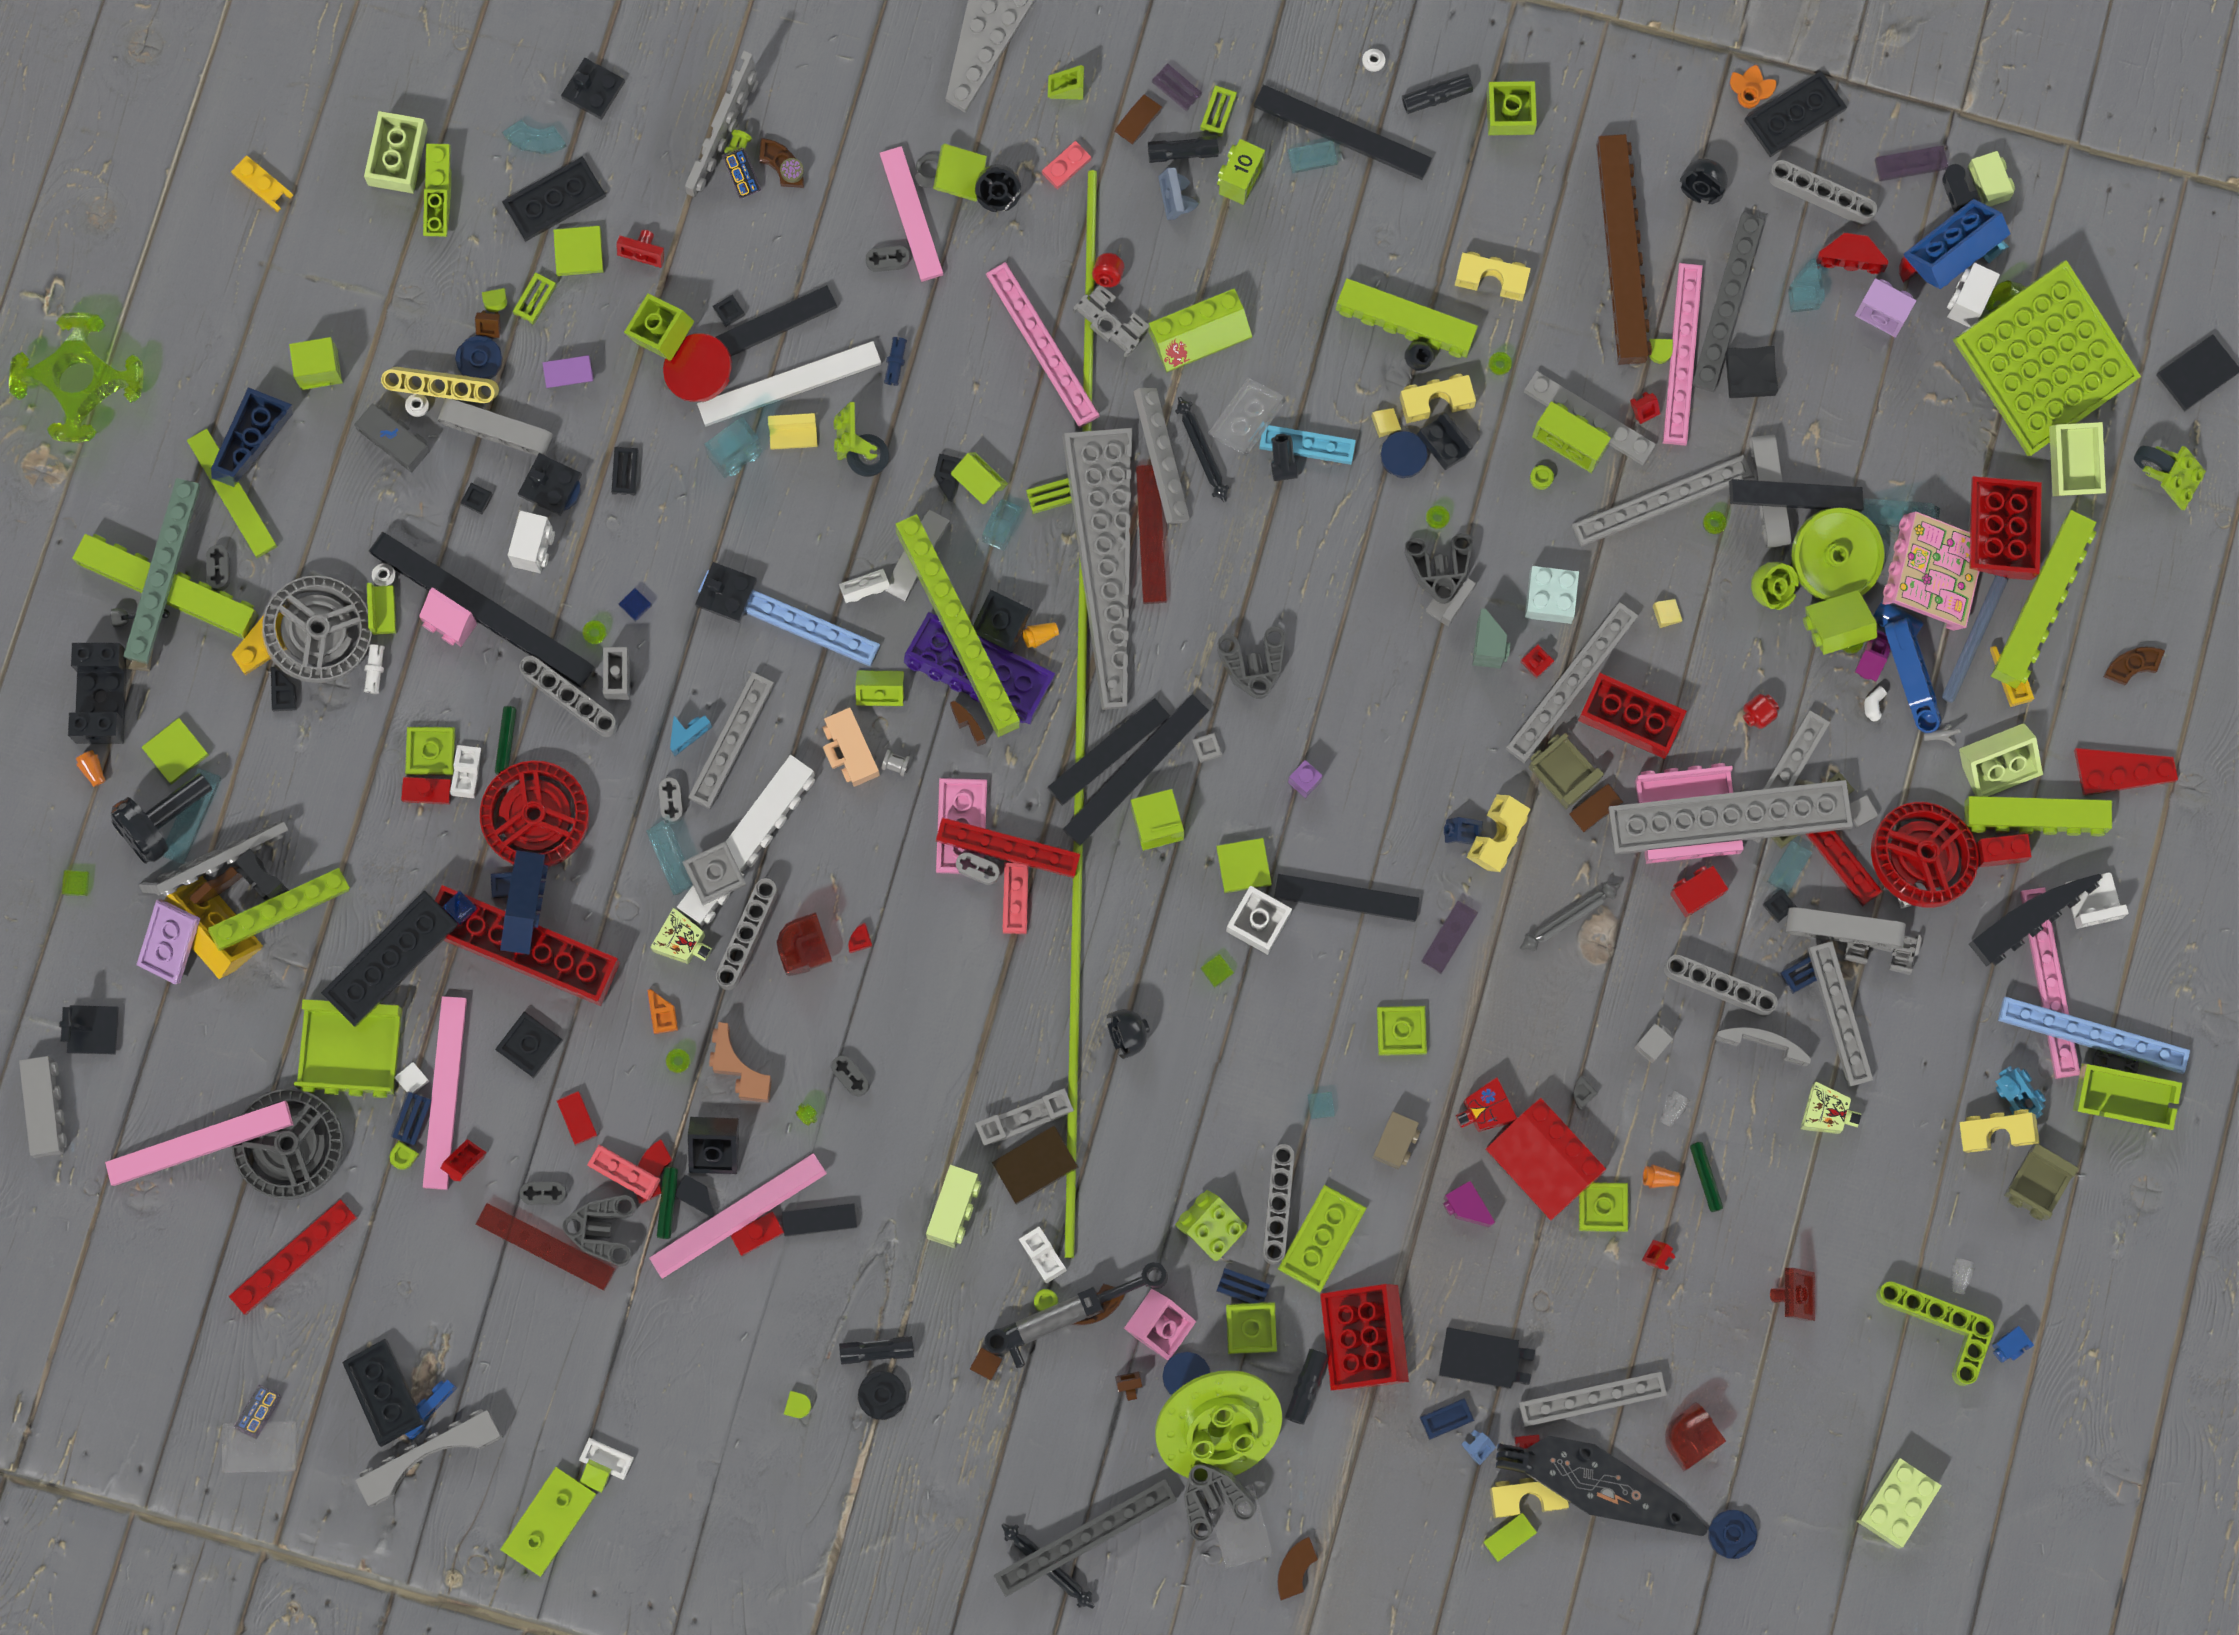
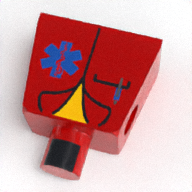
M1498 1077L1464 1100L1467 1110L1455 1115L1461 1128L1474 1123L1478 1132L1508 1125L1517 1119Z

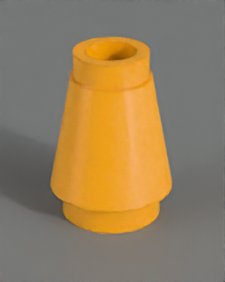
M1055 622L1027 626V629L1022 631L1024 642L1028 648H1037L1059 635Z

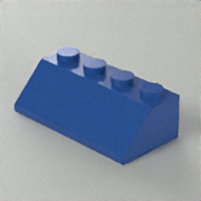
M1973 199L1906 251L1904 257L1927 283L1941 289L1974 262L1982 258L1988 251L2000 244L2011 233L2002 212Z

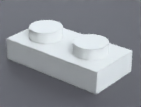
M881 569L841 583L839 587L845 602L848 603L858 601L862 597L871 594L881 593L885 589L890 588L884 570Z

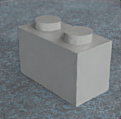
M603 647V695L606 700H630V653L627 647Z

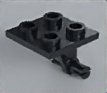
M70 1005V1007H62V1021L59 1022V1027H61L60 1041L67 1042L68 1054L116 1055L118 1006Z

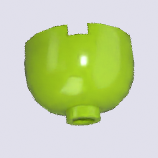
M1768 562L1754 572L1751 579V591L1759 604L1769 609L1782 610L1789 606L1796 597L1794 591L1795 586L1798 587L1799 580L1793 567L1781 562Z

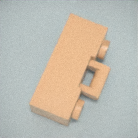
M851 708L824 718L826 726L822 727L827 740L832 739L833 742L823 746V749L832 769L844 765L845 768L841 769L846 782H852L853 787L880 776ZM834 748H840L843 758L838 759Z

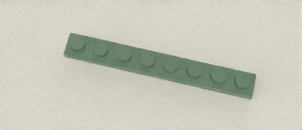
M179 478L175 480L123 657L125 659L145 664L149 663L201 487L199 483Z

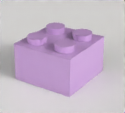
M1875 278L1855 316L1896 338L1917 300L1913 299L1910 293L1898 291L1889 282Z

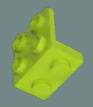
M1209 1190L1201 1193L1196 1198L1195 1203L1180 1215L1178 1222L1175 1224L1181 1232L1191 1237L1214 1261H1218L1247 1229V1225L1219 1196Z

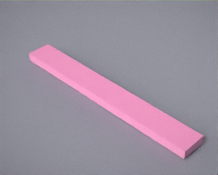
M1004 262L987 272L988 280L1078 427L1081 428L1100 417L1007 263Z
M1679 263L1672 332L1673 353L1669 366L1663 433L1664 444L1683 446L1687 444L1703 265Z
M2045 887L2021 891L2022 904L2046 892ZM2047 920L2042 924L2044 929L2034 937L2030 934L2028 935L2041 1007L2069 1015L2052 923ZM2047 1035L2055 1079L2079 1076L2080 1069L2075 1043Z
M442 996L423 1188L448 1190L449 1174L440 1169L443 1161L452 1154L467 1004L466 998Z
M286 1101L107 1161L105 1164L112 1186H116L292 1126L293 1121L289 1106Z
M813 1153L657 1252L649 1259L663 1279L827 1173Z

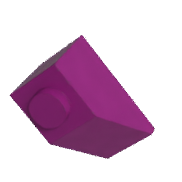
M1877 630V638L1866 641L1855 669V673L1864 679H1871L1877 682L1891 649L1886 633Z
M1471 1181L1444 1196L1446 1202L1443 1203V1206L1450 1216L1453 1214L1456 1219L1485 1227H1491L1495 1224L1494 1219Z

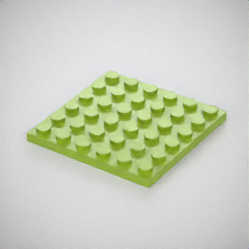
M2067 260L2060 262L1952 339L2027 456H2032L2050 443L2049 426L2076 424L2141 377Z

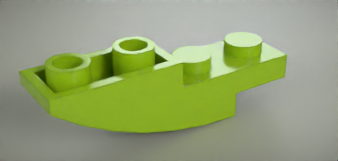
M426 144L423 236L447 237L452 172L450 169V144Z

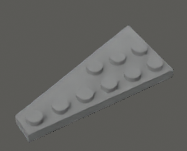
M968 0L947 90V103L965 113L967 112L1036 0Z
M743 51L741 70H735L732 76V90L725 92L711 125L713 127L711 138H705L702 145L701 154L703 157L702 159L697 158L685 184L686 193L690 196L696 197L698 191L702 192L707 181L705 177L708 172L714 170L717 163L715 158L719 152H723L727 144L726 137L729 132L736 128L738 114L740 112L743 113L746 109L749 93H753L757 88V72L755 71L751 53Z
M277 821L249 834V839L247 840L242 838L229 843L228 849L225 851L223 849L216 851L215 849L180 865L178 871L171 870L158 875V881L154 883L144 881L138 885L142 893H152L158 896L162 894L163 896L169 895L177 890L176 886L181 884L189 885L198 880V875L203 873L208 875L219 870L218 865L227 862V864L235 862L240 857V854L246 852L249 848L255 852L262 848V843L268 840L272 843L283 837L282 833L288 831L285 822Z

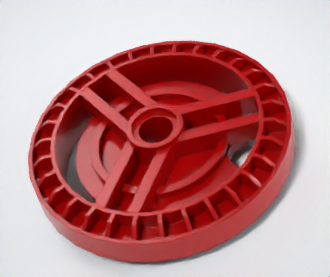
M532 760L520 762L500 772L487 787L480 806V825L487 843L499 857L514 865L516 851L509 848L512 843L522 849L536 851L553 846L564 836L567 838L559 846L545 853H540L545 855L544 865L551 867L559 864L577 850L586 835L589 824V805L581 785L567 770L545 761ZM534 776V780L525 781V777ZM539 776L552 778L568 789L575 803V819L571 818L570 806L563 792L555 785L540 780ZM520 780L519 784L509 790L500 805L499 817H503L506 823L495 829L494 811L500 795L510 784ZM533 810H539L541 813L540 817L536 820L529 819V813ZM569 824H573L571 832L567 831ZM503 833L507 837V839L504 842H502L499 838V836Z
M1912 802L1901 805L1884 817L1873 834L1871 859L1875 872L1882 884L1894 896L1908 904L1922 908H1935L1952 903L1966 892L1977 874L1979 865L1978 849L1971 831L1956 814L1940 805L1928 802ZM1909 819H1924L1939 825L1937 826L1925 821H1915L1902 826L1897 832L1892 830L1896 824ZM1957 844L1961 855V872L1957 882L1949 887L1948 882L1955 875L1959 864ZM1921 851L1925 852L1928 858L1924 857ZM1921 883L1925 886L1926 890L1914 887V884Z

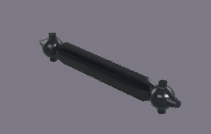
M1178 397V405L1175 412L1176 414L1180 413L1183 415L1182 422L1209 483L1215 487L1212 496L1226 502L1229 486L1222 484V476L1195 415L1190 412L1193 404L1191 401L1187 402L1182 397Z
M1005 1523L1001 1525L1004 1530V1540H1013L1015 1546L1026 1556L1039 1550L1029 1538L1019 1534L1018 1525L1009 1526ZM1059 1567L1047 1574L1068 1595L1077 1598V1606L1079 1608L1087 1606L1093 1609L1095 1607L1092 1602V1593L1090 1591L1082 1592L1080 1585L1063 1569Z

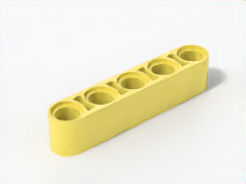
M392 367L385 371L381 377L382 385L391 391L478 403H488L496 398L499 393L497 383L490 379L404 367ZM390 373H395L398 376V384H393L390 381ZM413 376L421 379V387H416L413 384ZM436 379L444 382L445 389L443 391L435 386ZM460 382L467 385V394L459 391L458 385ZM482 386H488L490 388V397H486L482 394Z

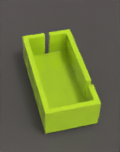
M2081 1064L2073 1111L2174 1130L2177 1109L2168 1108V1104H2179L2182 1083L2090 1064Z

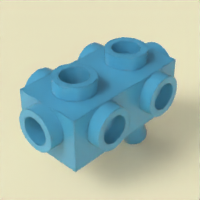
M2009 1066L1999 1073L2001 1078L1995 1081L1998 1085L1996 1090L2003 1099L2007 1098L2012 1106L2009 1108L2013 1115L2014 1111L2028 1109L2029 1113L2035 1114L2036 1119L2043 1115L2041 1110L2045 1108L2043 1103L2046 1099L2039 1089L2034 1091L2030 1085L2032 1078L2025 1069L2020 1070L2019 1067L2012 1069ZM2026 1099H2030L2033 1102L2031 1108L2026 1107Z

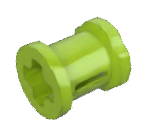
M734 129L731 133L733 136L731 142L724 152L730 155L742 149L745 150L747 143L751 142L752 137L741 130Z

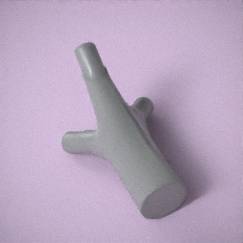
M1948 724L1945 728L1932 733L1923 732L1924 741L1943 740L1955 746L1956 742L1950 736L1961 733V729L1949 730L1952 726Z

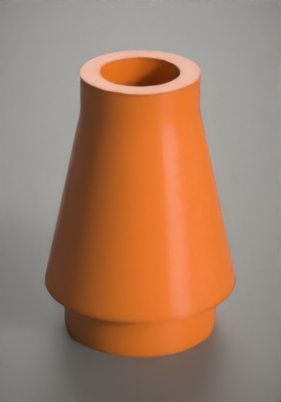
M93 750L76 758V766L93 787L106 781L98 754L95 755Z
M1653 1164L1645 1166L1643 1185L1649 1188L1678 1187L1680 1182L1679 1172Z

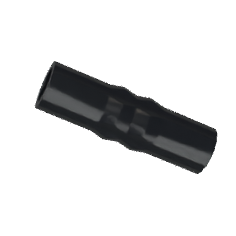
M1468 74L1446 81H1439L1434 85H1428L1422 89L1402 95L1403 106L1406 113L1410 114L1440 103H1446L1451 99L1472 93V82Z
M1309 1349L1285 1415L1287 1420L1304 1425L1312 1401L1316 1396V1390L1320 1385V1379L1329 1357L1327 1354Z

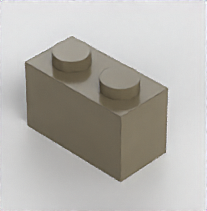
M1392 1111L1372 1159L1398 1170L1401 1164L1406 1166L1411 1152L1407 1151L1410 1143H1416L1421 1132L1417 1129L1419 1123Z

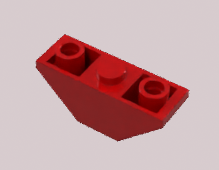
M1844 233L1819 251L1815 264H1821L1824 268L1838 266L1844 267L1848 271L1861 269L1867 270L1871 274H1880L1885 272L1888 260L1868 236Z

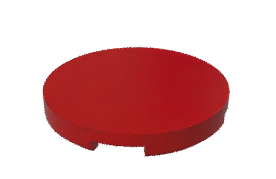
M702 333L688 335L684 338L672 360L665 359L663 365L664 379L668 388L681 400L706 402L719 395L727 386L731 373L732 358L726 346L717 338Z

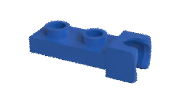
M448 1379L445 1382L440 1381L432 1389L434 1394L428 1400L424 1398L417 1404L424 1422L457 1389ZM422 1424L406 1433V1435L414 1440L426 1427Z

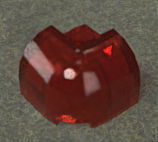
M816 912L788 922L780 931L777 939V949L786 975L803 974L809 972L810 969L833 962Z
M1694 1402L1676 1415L1668 1423L1665 1431V1444L1683 1471L1698 1463L1726 1442L1712 1422L1713 1419L1697 1402Z

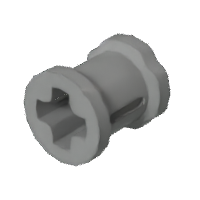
M888 749L881 769L898 772L900 776L904 777L910 757L893 754Z

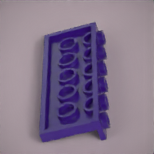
M928 612L905 652L904 663L911 670L921 671L927 674L930 679L948 684L952 690L962 691L970 695L973 700L980 702L938 616ZM978 636L1020 723L1031 724L1038 706L1055 677V673Z

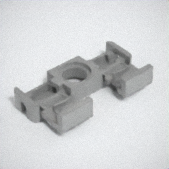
M1099 285L1089 296L1090 300H1088V295H1084L1081 298V301L1074 306L1073 313L1075 314L1078 311L1092 323L1090 328L1107 343L1111 339L1125 351L1124 357H1128L1138 346L1139 338L1142 334L1148 331L1149 325L1135 313L1130 316L1131 320L1128 324L1124 323L1122 325L1106 311L1107 307H1105L1109 301L1114 303L1116 297L1105 287ZM1104 320L1111 322L1112 330L1103 331L1099 326L1100 322Z
M1920 935L1916 938L1904 936L1902 949L1847 943L1844 960L1866 964L1868 959L1864 957L1865 950H1869V947L1892 952L1891 956H1894L1893 964L1890 963L1889 970L1910 975L1912 973L1913 958L1919 953L1922 937Z

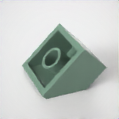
M1481 608L1477 620L1472 665L1500 669L1502 663L1507 662L1511 643L1506 642L1507 634L1487 609Z

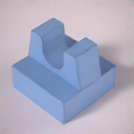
M1474 1430L1471 1433L1475 1438L1472 1444L1464 1441L1461 1445L1471 1458L1481 1465L1494 1451L1496 1446L1483 1432L1479 1433Z

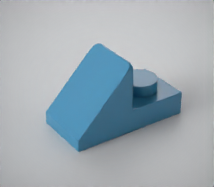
M705 715L702 718L696 717L688 724L689 728L687 729L682 726L675 716L673 717L670 749L674 756L678 755L712 728L711 722Z

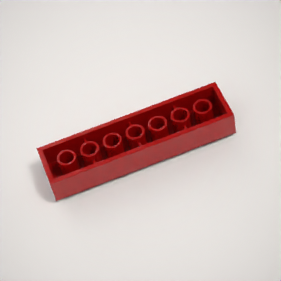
M441 885L435 901L459 924L443 941L598 1006H602L620 965L618 958L539 925L538 928L534 927L529 954L502 951L500 949L506 911Z

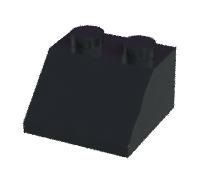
M690 1117L688 1128L689 1173L737 1174L739 1118Z

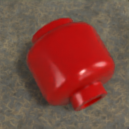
M1114 253L1101 254L1097 257L1093 267L1092 277L1094 281L1107 288L1117 286L1125 269L1124 262Z
M1758 694L1744 705L1745 715H1743V719L1748 726L1763 729L1777 719L1778 704L1770 695Z

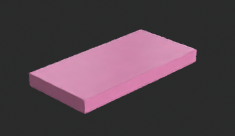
M939 778L938 830L942 817L986 829V779ZM937 842L936 873L960 874L956 867V860L962 853H971L985 859V855ZM967 858L966 861L960 862L964 870L968 867L976 869V866L971 864V859Z

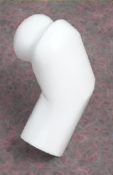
M1878 686L1864 701L1865 715L1871 721H1878L1882 716L1879 702L1887 695V692L1881 686Z

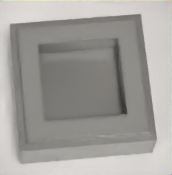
M1215 732L1192 740L1199 763L1222 756Z
M1867 795L1850 804L1851 817L1856 828L1878 817Z

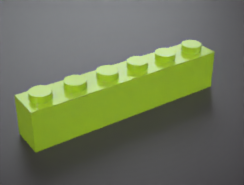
M1348 278L1345 280L1336 305V311H1339V314L1344 317L1352 318L1353 316L1361 319V322L1366 325L1374 326L1375 324L1383 327V330L1388 333L1396 334L1397 332L1405 335V338L1410 341L1416 342L1419 340L1425 342L1432 349H1444L1449 351L1450 355L1457 358L1462 356L1467 358L1478 328L1477 325Z
M1969 796L1964 801L1965 824L1973 833H1984L1988 829L1995 830V833L1999 834L2010 833V830H2019L2020 834H2033L2034 831H2043L2044 835H2056L2057 832H2067L2069 836L2081 835V832H2087L2091 836H2105V833L2112 829V800Z

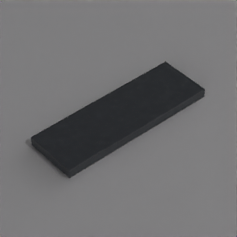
M424 890L321 993L354 1027H357L459 924Z

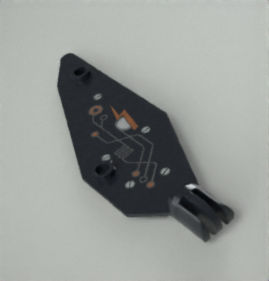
M1548 1435L1528 1448L1501 1443L1497 1445L1498 1453L1496 1454V1460L1498 1462H1496V1468L1527 1474L1589 1515L1698 1536H1704L1708 1532L1706 1525L1684 1502L1595 1444ZM1672 1516L1676 1518L1677 1522L1673 1521Z

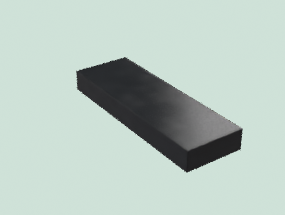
M854 1203L782 1212L785 1237L857 1228Z

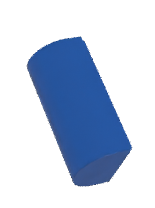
M1882 600L1873 614L1876 623L1885 628V624L1897 622L1908 617L1917 636L1924 622L1892 603L1882 604Z

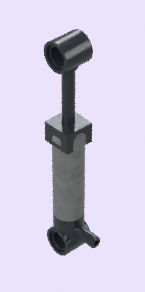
M1149 1263L1144 1267L1141 1277L1098 1295L1094 1287L1078 1293L1073 1298L1000 1329L991 1330L985 1336V1346L992 1354L997 1356L1005 1355L1010 1351L1016 1368H1021L1025 1365V1362L1018 1347L1085 1318L1090 1319L1104 1313L1102 1303L1144 1285L1152 1289L1162 1288L1168 1280L1167 1271L1160 1263ZM1152 1270L1161 1271V1278L1156 1282L1149 1280V1273ZM998 1336L1003 1337V1346L998 1349L993 1348V1339Z

